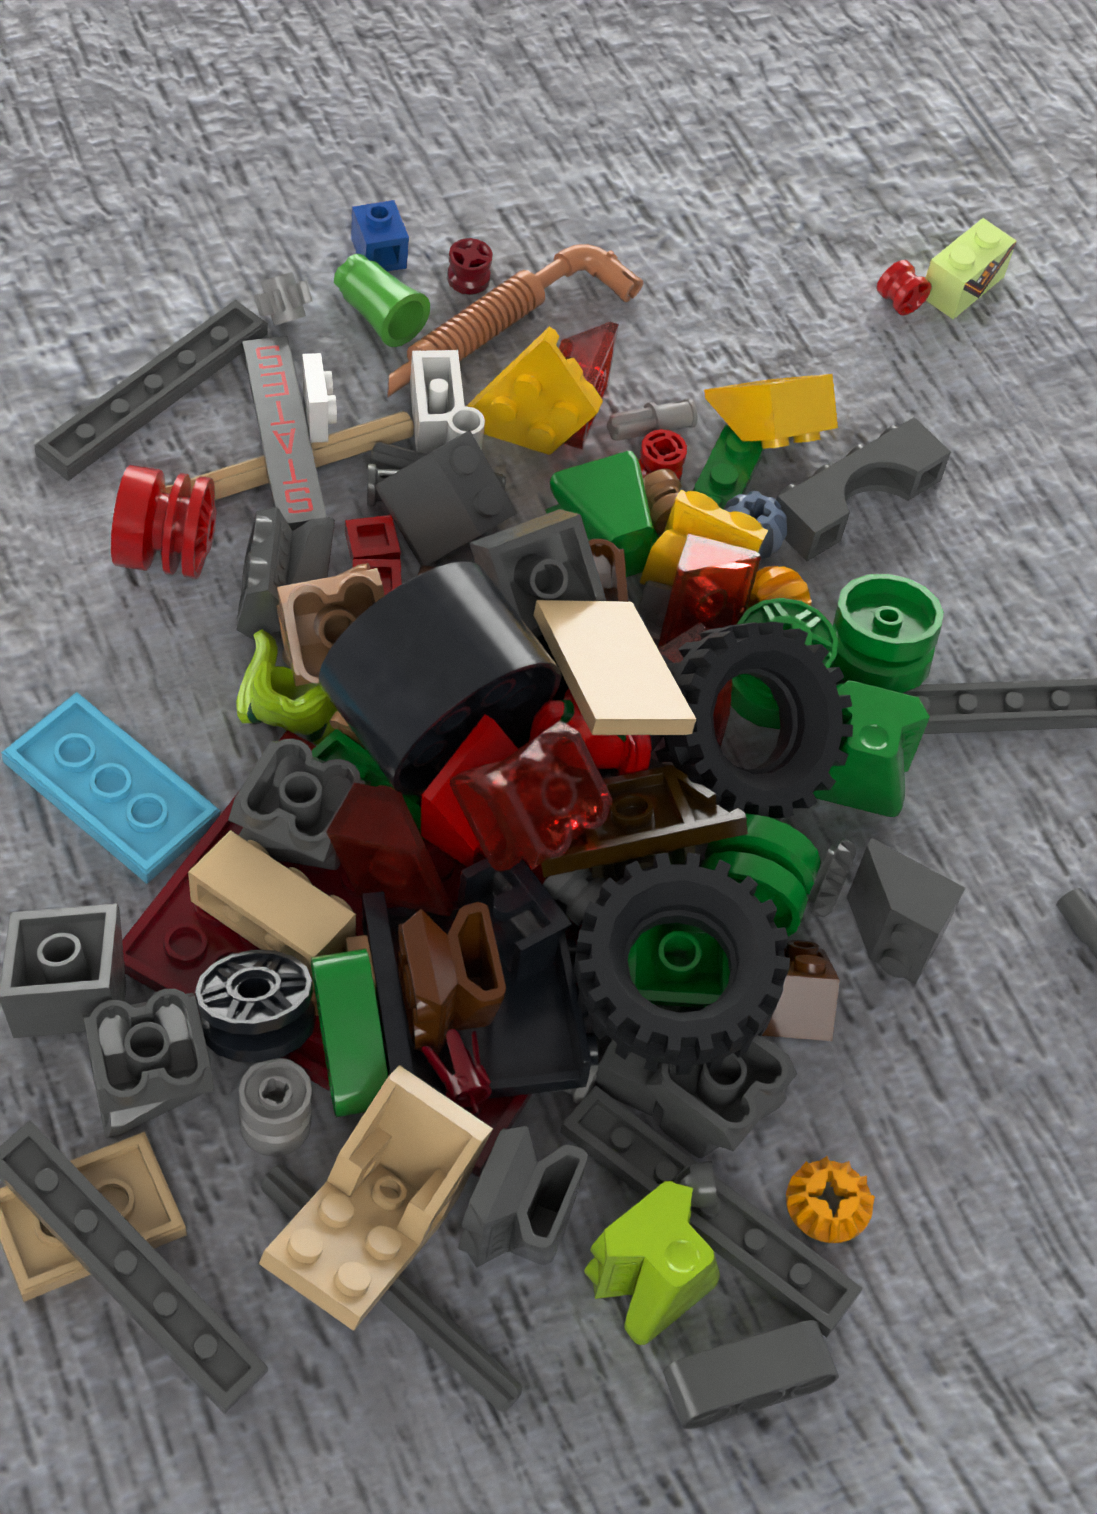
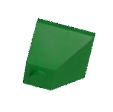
M662 924L644 932L631 947L628 957L632 982L641 996L654 1005L705 1008L717 1001L726 989L730 971L727 956L717 940L700 928L686 924Z

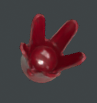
M449 1029L446 1039L454 1065V1075L446 1068L431 1047L423 1046L422 1051L445 1085L447 1091L445 1096L463 1109L473 1108L474 1113H478L479 1108L477 1105L484 1102L491 1095L492 1089L489 1086L491 1081L488 1074L480 1063L477 1031L472 1032L473 1062L470 1051L465 1049L458 1031Z

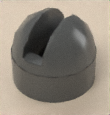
M712 1161L698 1162L686 1166L678 1174L676 1184L693 1188L691 1207L706 1208L718 1206Z

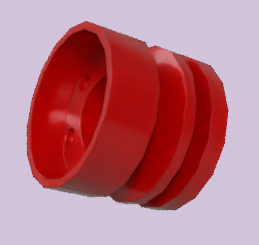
M135 465L126 467L121 478L113 513L111 530V558L113 564L119 567L147 571L157 551H161L162 568L165 574L173 575L181 561L183 576L197 579L202 572L206 556L211 550L215 533L217 512L213 479L200 476L196 479L191 493V479L189 475L180 473L176 477L170 493H166L165 476L162 470Z

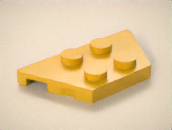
M549 326L466 405L467 407L479 410L483 414L485 419L484 435L547 455H551L598 413L603 402L594 386L584 378L583 370L575 358L565 359L556 345L560 336L552 327Z

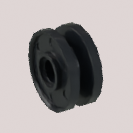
M276 950L244 951L231 954L213 963L199 977L195 995L206 1045L217 1055L236 1062L268 1061L281 1058L300 1048L313 1034L316 1023V1010L311 1000L313 995L312 978L307 966L296 957Z

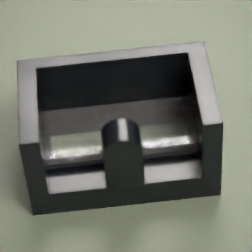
M513 845L461 870L457 906L461 909L465 905L476 902L487 905L501 965L514 983L518 984L553 965L559 938L572 925V922Z

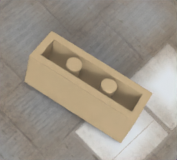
M231 830L188 871L191 902L261 950H276L296 957L307 966L312 982L311 957L345 952L346 938L356 936V914L343 899L335 895L328 896L313 886L301 871L293 867L286 868L271 858L265 848L253 840L246 841Z

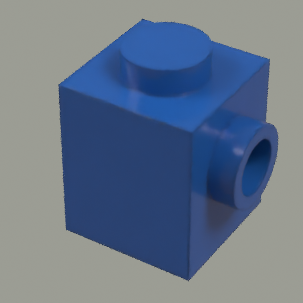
M395 200L353 206L351 240L356 253L364 255L369 261L377 262L387 272L406 269L409 236Z

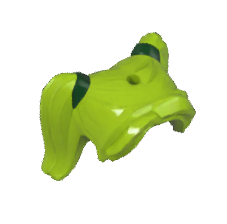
M263 629L257 631L253 635L256 643L255 653L246 669L236 699L238 718L242 723L260 724L264 722L271 726L282 727L290 732L305 735L309 742L318 745L335 730L330 725L329 720L338 710L324 693L319 683L295 686L292 670L284 666H276L278 655L276 640Z

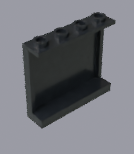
M384 891L363 893L361 922L363 935L368 937L376 981L375 995L388 1077L400 1065L445 1096L447 1092L446 1087L424 1053L414 1050L411 1046L398 980L397 952H400L398 927L399 924L405 923L422 909L448 935L459 911L457 901L387 908ZM555 900L566 914L567 905L565 903L562 904L559 900ZM565 932L559 938L553 965L518 984L514 983L502 967L506 984L505 998L490 1025L458 1030L465 1049L470 1051L473 1062L472 1032L477 1031L480 1063L484 1066L491 1081L489 1086L492 1089V1093L487 1099L587 1087L591 1066L598 1065L596 1037L593 1032L586 1033L583 1018L588 1016V1011L581 1012L577 1002L579 988L578 985L576 986V983H573V968L577 945L574 938L566 939ZM446 1042L438 1057L451 1074L454 1075V1065L448 1043Z

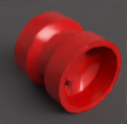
M660 429L648 433L642 440L639 463L642 477L644 478L646 475L660 469H670L674 471L681 482L682 466L687 455L685 440L671 430Z

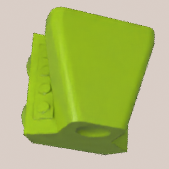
M673 1181L663 1182L604 1229V1232L590 1248L594 1258L584 1270L586 1276L593 1282L595 1299L632 1295L624 1327L630 1338L639 1345H646L711 1292L717 1286L720 1278L714 1251L689 1224L693 1188L676 1184Z

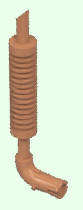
M578 244L563 249L555 254L553 262L537 273L533 274L524 269L517 272L510 279H507L504 283H501L485 294V296H482L479 300L466 307V309L460 311L453 318L441 324V326L428 333L421 340L409 346L407 349L408 362L388 376L387 398L410 383L412 351L458 350L460 362L463 358H466L476 349L500 334V332H503L513 323H516L519 319L543 304L545 301L544 289L562 276L569 277L577 271L585 270L611 288L624 302H629L630 297L633 299L639 293L643 286V280L626 268L617 259L618 257L612 250L607 252L600 247L589 244Z

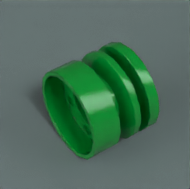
M786 598L763 600L747 609L737 623L780 622L783 623V630L799 628L808 633L805 641L807 646L822 644L829 651L822 661L826 668H832L835 662L838 639L832 624L818 609L802 601ZM739 674L725 684L723 689L728 703L742 718L760 727L780 729L779 707L770 688L759 678L749 674Z

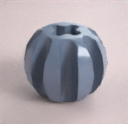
M751 491L747 495H736L723 508V510L728 512L737 511L748 514L759 521L764 529L768 530L755 561L758 558H769L779 550L787 536V516L781 510V505L773 497L763 496L760 494V491Z

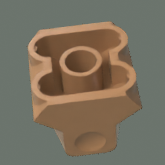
M369 563L360 564L337 576L277 587L279 605L276 606L283 646L285 654L290 661L295 686L319 683V672L322 663L337 639L363 612L385 596L377 568L370 569Z

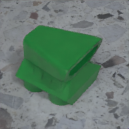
M625 451L555 472L550 478V490L558 504L545 509L546 513L548 514L560 509L580 514L588 541L604 539L614 543L618 549H624L626 577L643 573L650 550L659 539V536L652 525L640 463L633 451Z
M848 680L844 684L836 686L839 696L850 695L852 707L842 709L843 724L853 725L852 737H841L839 750L848 754L845 766H832L828 773L836 781L830 790H815L813 794L816 799L887 817H896L900 814L905 799L904 772H908L930 716L919 697Z

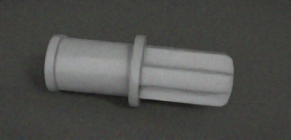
M690 398L662 405L648 402L644 405V408L610 415L609 421H607V430L612 440L620 441L645 436L654 430L692 428L697 425V408L694 401L690 400Z

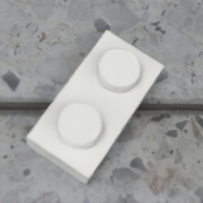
M321 353L302 354L303 397L310 442H328V424L337 423L336 396L333 395L332 371H323Z

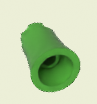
M362 254L349 256L345 263L337 268L334 275V284L342 292L343 298L367 320L387 346H402L415 338L423 329L430 314V301L427 296L405 285L388 273L377 262L369 261Z

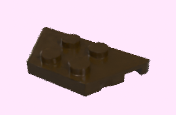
M672 765L568 786L562 800L563 810L556 815L551 827L552 841L548 850L542 849L540 854L543 877H549L748 834L747 817L739 808L729 813L717 805L716 793L702 784L691 782L688 779V775Z

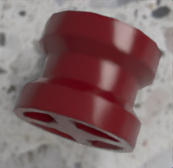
M465 238L456 241L450 247L448 259L450 265L448 267L447 280L455 291L461 294L473 295L481 293L489 286L491 276L489 268L492 264L493 253L485 242L479 239Z

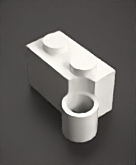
M458 350L412 351L410 397L416 452L428 454L469 430L482 450L485 419L479 410L464 405Z

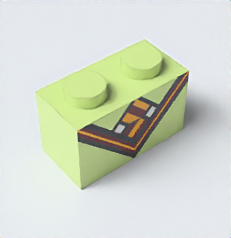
M982 218L931 259L925 278L931 283L932 289L926 301L951 319H955L1004 278L1017 241Z

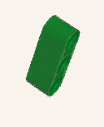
M367 949L311 957L314 991L335 1117L365 1113L388 1078L375 988Z

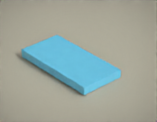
M78 692L1 752L3 763L146 884L200 839L221 814V810Z

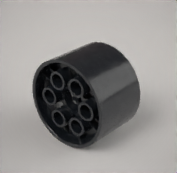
M455 562L436 567L410 579L379 599L341 634L326 655L319 672L320 687L398 793L410 796L420 795L425 792L485 714L495 720L509 739L514 742L532 725L534 716L544 703L553 699L561 682L559 667L483 568L472 562Z

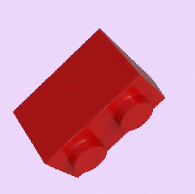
M486 714L422 794L421 836L467 867L479 862L482 857L486 858L498 852L507 835L503 831L513 817L521 820L537 797V793L533 791L536 770L495 720Z

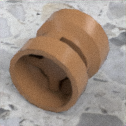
M660 469L643 478L652 525L656 533L661 535L664 533L674 501L682 487L676 474L670 469Z

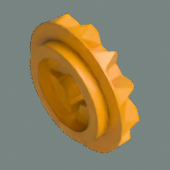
M828 1156L812 1163L806 1161L791 1177L787 1186L786 1205L791 1219L803 1233L815 1240L825 1243L849 1241L862 1233L872 1218L875 1196L871 1195L867 1185V1175L860 1176L852 1169L850 1161L844 1163L830 1161ZM827 1182H830V1187H833L836 1196H844V1199L838 1204L834 1217L832 1209H829L828 1202L818 1199V1196L823 1194Z

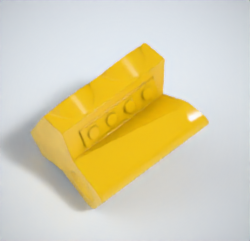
M680 490L674 501L664 533L650 550L640 583L645 585L646 581L651 580L735 602L768 530L764 529L759 521L748 514L737 511L728 512L721 509L712 498L703 493Z

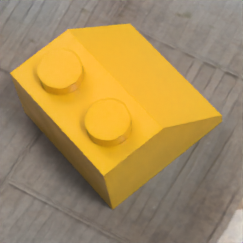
M833 373L766 379L704 389L705 399L742 442L761 440L762 449L789 446V437L792 436L793 443L821 440L820 431L838 428Z

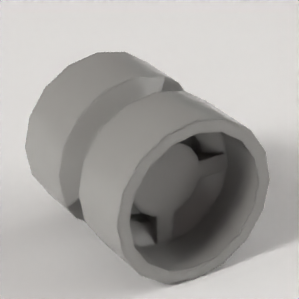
M283 1058L257 1062L249 1067L241 1078L238 1090L239 1124L242 1137L250 1148L262 1155L276 1157L290 1154L300 1148L309 1136L312 1119V1087L310 1078L301 1066Z

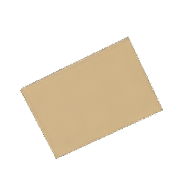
M145 1131L70 1161L154 1249L187 1235L186 1226ZM7 1186L0 1188V1243L23 1302L91 1275Z

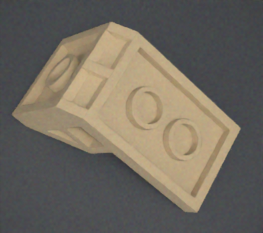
M399 1065L386 1079L339 1152L325 1184L264 1250L259 1265L354 1331L443 1223L460 1197L493 1128Z

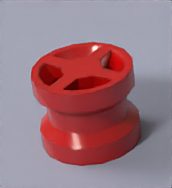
M900 260L891 265L882 274L876 289L883 298L891 299L893 301V308L900 315L904 316L917 310L930 295L932 285L925 277H918L915 274V267L909 261Z

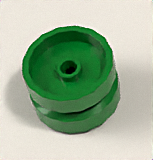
M867 574L851 580L840 592L834 618L833 629L837 636L838 644L837 656L832 668L840 667L844 676L842 679L846 682L851 680L899 693L919 687L929 676L935 646L937 645L942 627L944 611L939 599L925 586L909 578L897 575Z
M745 814L747 817L748 834L709 842L704 855L705 859L702 860L700 867L715 871L719 860L731 865L728 877L739 884L747 876L751 877L758 883L754 894L761 904L769 899L773 901L777 908L774 923L777 928L785 927L789 937L798 930L808 903L807 895L811 892L821 865L818 849L804 834L786 823L767 816Z

